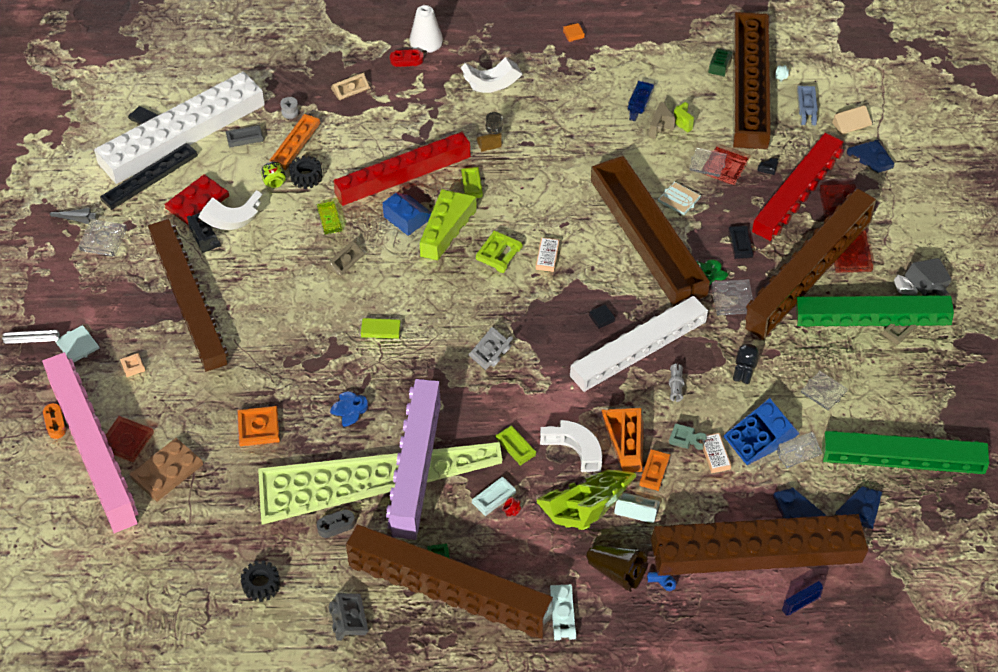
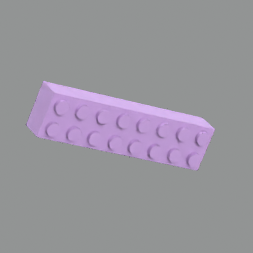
M415 379L414 387H410L409 398L411 403H407L406 408L408 420L404 419L403 424L405 436H401L400 439L402 451L397 455V465L399 467L398 470L394 471L393 476L395 488H391L390 491L392 504L387 507L388 529H391L393 538L417 540L441 406L439 381Z

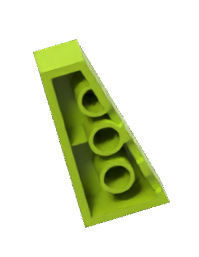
M441 189L419 242L420 257L439 260L450 246L452 239L457 237L459 230L468 223L470 216L474 215L477 211L476 196Z

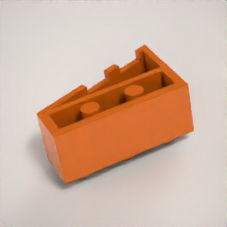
M641 408L601 410L605 427L622 471L643 472L644 421Z

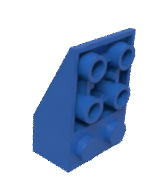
M769 398L727 432L724 437L745 464L749 465L784 447L798 436L799 432Z

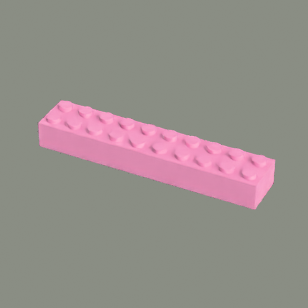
M64 352L43 360L42 362L50 385L113 533L136 525L135 516L138 515L134 499L131 492L129 493L125 478L121 475L120 467L114 459L113 451L107 443L108 441L104 431L101 429L99 419L95 416L94 408L91 401L89 402L87 392L82 386V381L75 370L72 358L68 359Z

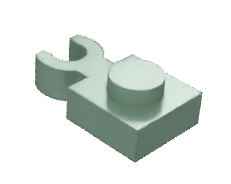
M675 423L669 443L689 449L690 444H692L696 449L703 450V444L698 443V441H706L707 436L704 433L695 434L694 428Z

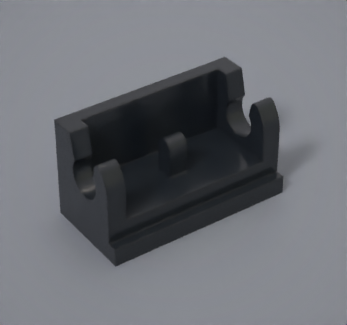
M200 213L193 216L189 215L187 216L189 229L201 252L204 253L220 247L221 243L212 227L202 220L198 221Z

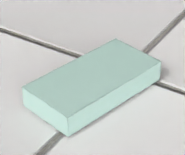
M501 477L474 497L472 504L486 516L508 498L516 494V489L504 477Z

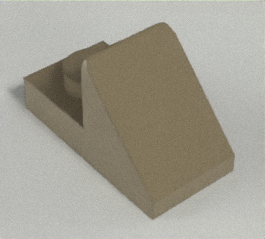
M661 101L650 124L649 137L656 139L658 132H662L663 128L674 130L675 126L674 115L665 103Z

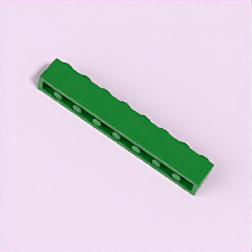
M951 296L797 297L796 301L797 327L889 326L890 324H895V326L952 325L954 316Z
M825 431L822 441V460L828 463L985 474L989 466L988 443L978 441L967 442L941 440L938 438L927 439Z

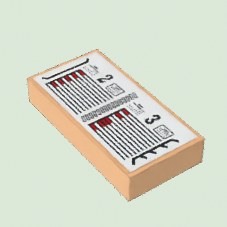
M541 237L536 270L554 272L559 248L558 239Z
M720 434L706 435L707 440H700V443L703 444V452L711 473L730 470L731 463Z

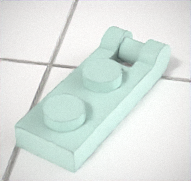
M572 584L550 585V594L553 597L552 621L554 640H561V638L574 640L576 639Z

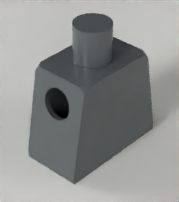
M939 258L914 262L904 275L924 296L935 294L936 296L950 295L946 288L951 283V277Z

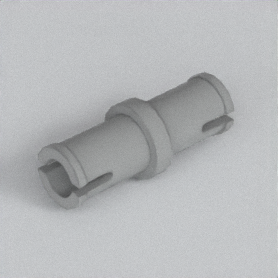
M673 364L670 367V399L674 401L676 396V402H679L683 399V367L679 364L677 370V364Z

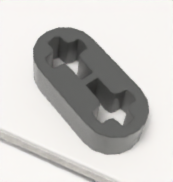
M342 510L327 515L317 521V532L319 536L329 538L349 531L355 525L354 514L349 510ZM346 518L349 522L345 523L342 519ZM324 525H327V526L329 527V529H328V530H325V528H323V526H324Z

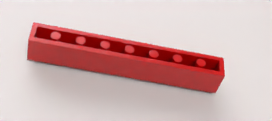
M459 132L334 179L335 195L341 205L344 206L471 157L470 142L463 132Z
M824 133L754 219L752 232L769 241H772L775 236H779L784 224L787 225L790 222L792 214L798 212L801 203L806 202L809 193L814 191L818 182L825 178L828 169L831 170L836 159L841 158L844 149H842L844 141Z

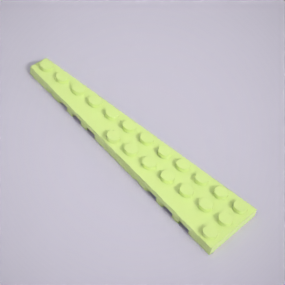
M500 442L433 449L427 482L501 464ZM398 453L258 468L262 524L390 492L391 488H395L393 476L394 471L398 470L399 467L397 465Z

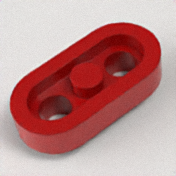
M417 49L396 50L390 54V63L395 67L418 66L424 61L422 51Z

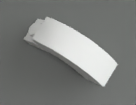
M507 57L497 66L486 71L477 70L467 63L461 67L464 72L463 76L470 83L472 89L482 93L504 89L522 75L517 64Z
M256 190L250 199L238 208L226 207L212 197L202 209L198 218L212 227L223 230L244 227L256 216L258 212L256 209L261 203L259 199L262 194Z
M562 420L560 427H541L540 445L569 446L580 456L581 472H601V447L591 431L580 424Z

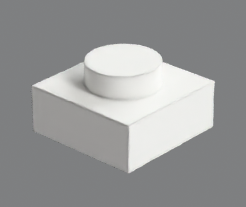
M897 275L894 279L897 291L900 294L916 295L918 293L917 288L906 277Z

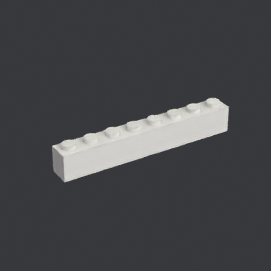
M694 296L684 299L680 304L673 308H668L659 316L652 317L643 325H638L634 330L622 334L618 339L606 343L597 351H592L588 356L573 362L570 369V377L585 392L704 324L707 320L708 310Z

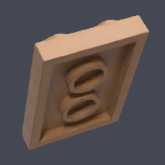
M175 438L130 473V477L158 502L203 466V461L179 439Z

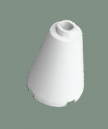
M423 5L416 11L410 35V45L413 49L427 50V53L441 47L443 36L433 9L430 6Z

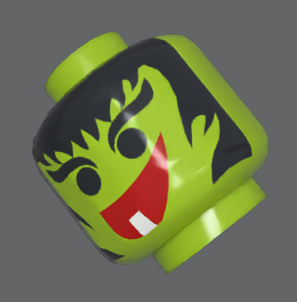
M268 162L261 168L262 179L266 186L278 188L285 182V171L279 162Z

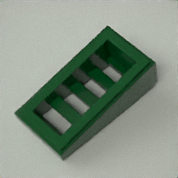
M716 48L709 64L708 73L725 77L733 52Z

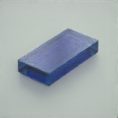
M818 581L784 600L783 613L789 616L821 598L824 586Z

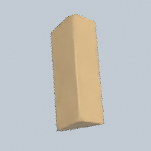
M364 73L335 83L331 88L337 98L342 100L370 89Z
M863 105L835 114L833 125L843 135L871 126L872 122L867 108Z

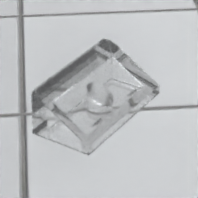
M813 432L779 444L776 452L786 468L822 454Z

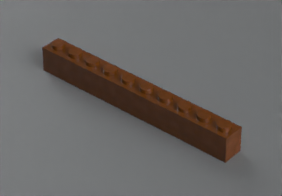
M169 219L148 225L151 240L205 372L228 365L226 357L229 356L226 346L221 345L223 342L220 331L216 332L217 325L215 319L209 316L211 315L210 307L208 304H204L206 299L203 291L198 290L200 288L197 277L193 278L194 270L192 264L187 263L189 258L186 250L182 251L184 247L181 238L176 237L178 235L176 226L171 225Z

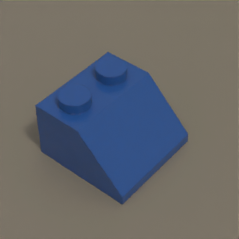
M395 193L382 202L383 217L407 236L427 223L432 213L413 197L406 194Z

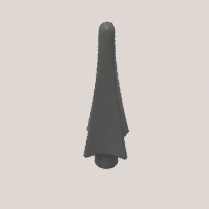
M90 208L50 213L52 217L69 219L90 225L91 220H98V213H91Z

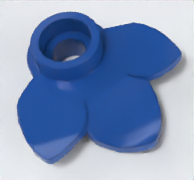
M353 392L341 393L339 395L340 401L333 404L330 413L342 416V426L347 427L358 421L360 414L366 412L368 400L365 396H356Z

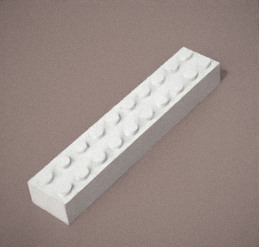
M243 71L95 148L97 162L114 183L118 184L183 144L188 143L191 145L264 106L263 91Z

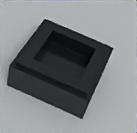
M606 305L589 312V317L598 329L615 322L614 315Z

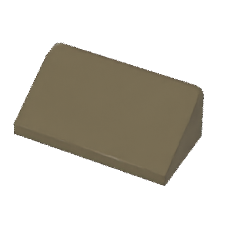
M352 240L325 266L341 276L366 253Z

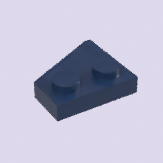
M878 139L847 148V155L858 157L860 163L869 166L877 173L894 168L895 163Z
M794 488L775 492L773 495L783 519L826 516L824 512Z

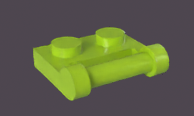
M493 231L476 254V260L496 268L500 273H504L511 259L522 249L523 245L518 240ZM507 246L511 247L502 261L498 260Z

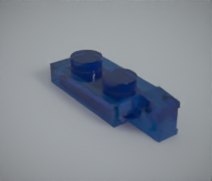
M638 80L628 102L629 120L636 121L638 114H643L652 96L655 84Z

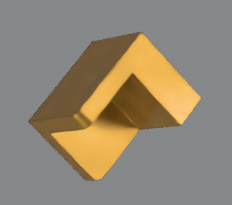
M496 123L489 124L488 135L477 137V143L481 152L501 147V133Z

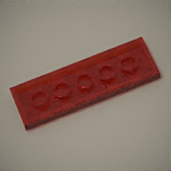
M856 184L820 185L819 192L825 220L828 216L834 214L838 205H842L845 202L849 193H853L857 189ZM865 229L834 262L835 273L872 272L873 264Z

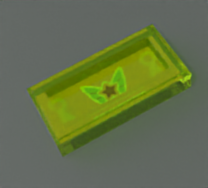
M335 202L316 204L324 235L341 232L342 226Z

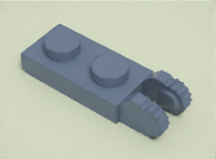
M798 86L797 97L801 125L806 124V115H811V123L816 125L817 100L815 86Z

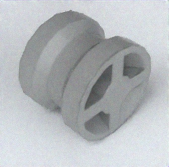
M293 97L282 99L280 103L282 116L286 119L297 117L299 114L297 100Z

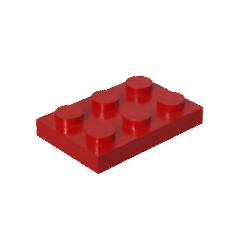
M203 174L164 205L165 209L188 225L187 216L201 213L212 197L220 203L229 197V191Z

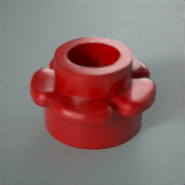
M510 497L505 501L502 510L506 513L507 517L511 515L516 516L520 512V500Z

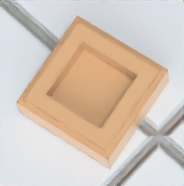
M139 353L120 359L126 377L145 371Z

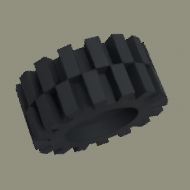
M302 156V159L298 157L296 161L293 160L292 164H290L291 182L295 186L298 185V188L302 186L304 189H307V186L313 188V184L317 186L318 182H321L322 168L320 161H317L315 157L311 159V156H308V158ZM303 171H312L308 174H301Z
M262 560L261 564L258 561H254V566L251 563L248 564L249 569L244 568L243 573H241L243 592L247 598L250 599L252 597V601L256 602L257 598H259V602H263V598H266L268 601L270 600V595L275 597V591L279 592V573L275 565L272 566L270 562L266 565L264 560ZM259 576H266L269 579L268 583L263 586L253 585V580Z

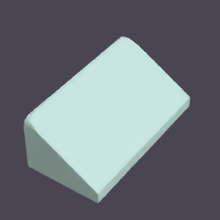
M623 492L616 501L615 514L654 523L660 501Z

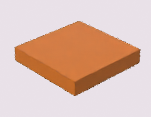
M277 406L237 410L240 446L280 442Z

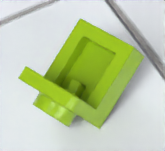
M684 102L678 105L673 113L675 124L689 133L693 130L694 117L688 113L689 104Z

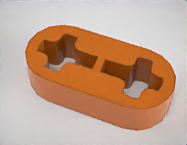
M54 403L46 405L43 409V416L47 432L51 438L59 439L66 433L61 408ZM55 411V417L52 418L51 412ZM57 424L58 430L54 431V425Z

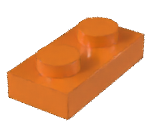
M650 450L639 486L656 491L660 490L670 454Z

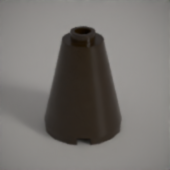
M595 545L593 548H590L586 556L590 566L630 592L632 591L631 588L636 589L641 583L646 571L643 568V563L648 560L647 554L642 550Z

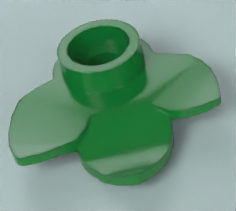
M708 260L706 263L696 261L710 281L709 285L713 284L715 280H725L729 273L721 270L722 265L717 260Z

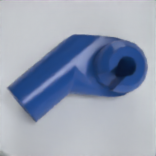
M648 572V582H658L667 591H672L676 588V581L671 575L658 576L657 572Z

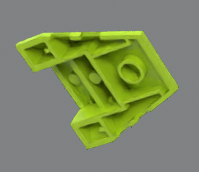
M608 469L587 477L585 483L577 486L575 483L569 484V489L558 491L556 489L536 500L538 505L555 524L564 525L565 527H576L580 530L590 527V524L605 515L636 478V473Z

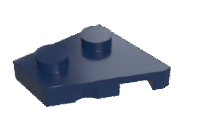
M862 486L835 512V515L859 514L862 527L873 530L882 492Z

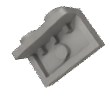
M491 327L468 355L485 370L490 365L494 367L501 359L499 357L501 352L505 354L512 346L509 343L513 337L509 336L506 339L495 328Z

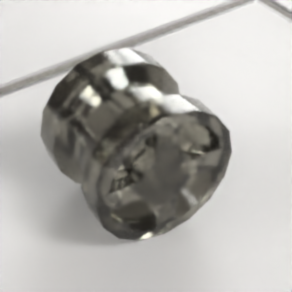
M498 112L488 113L485 118L486 131L490 134L501 133L503 130V116Z

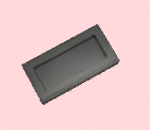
M260 125L225 131L229 148L263 142Z

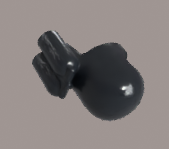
M743 344L739 347L735 361L737 365L733 375L734 381L739 382L742 380L744 384L750 383L753 369L757 367L759 350L755 345Z

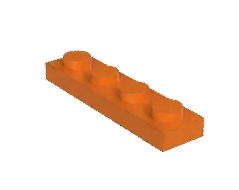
M304 114L271 157L270 162H279L284 170H286L318 128L320 119Z

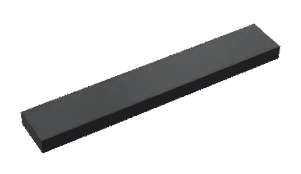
M188 143L183 144L101 195V201L111 210L115 209L198 156L197 151Z

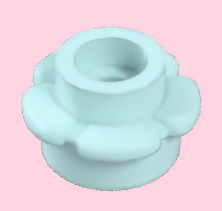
M779 65L775 72V78L780 79V82L783 79H787L789 69L785 65Z

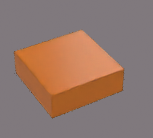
M579 23L563 27V32L568 42L584 38V32Z

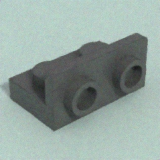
M337 593L329 603V613L332 615L333 620L332 630L336 635V640L341 641L345 635H366L368 626L361 594Z

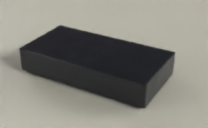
M747 226L729 227L728 232L734 259L753 258Z

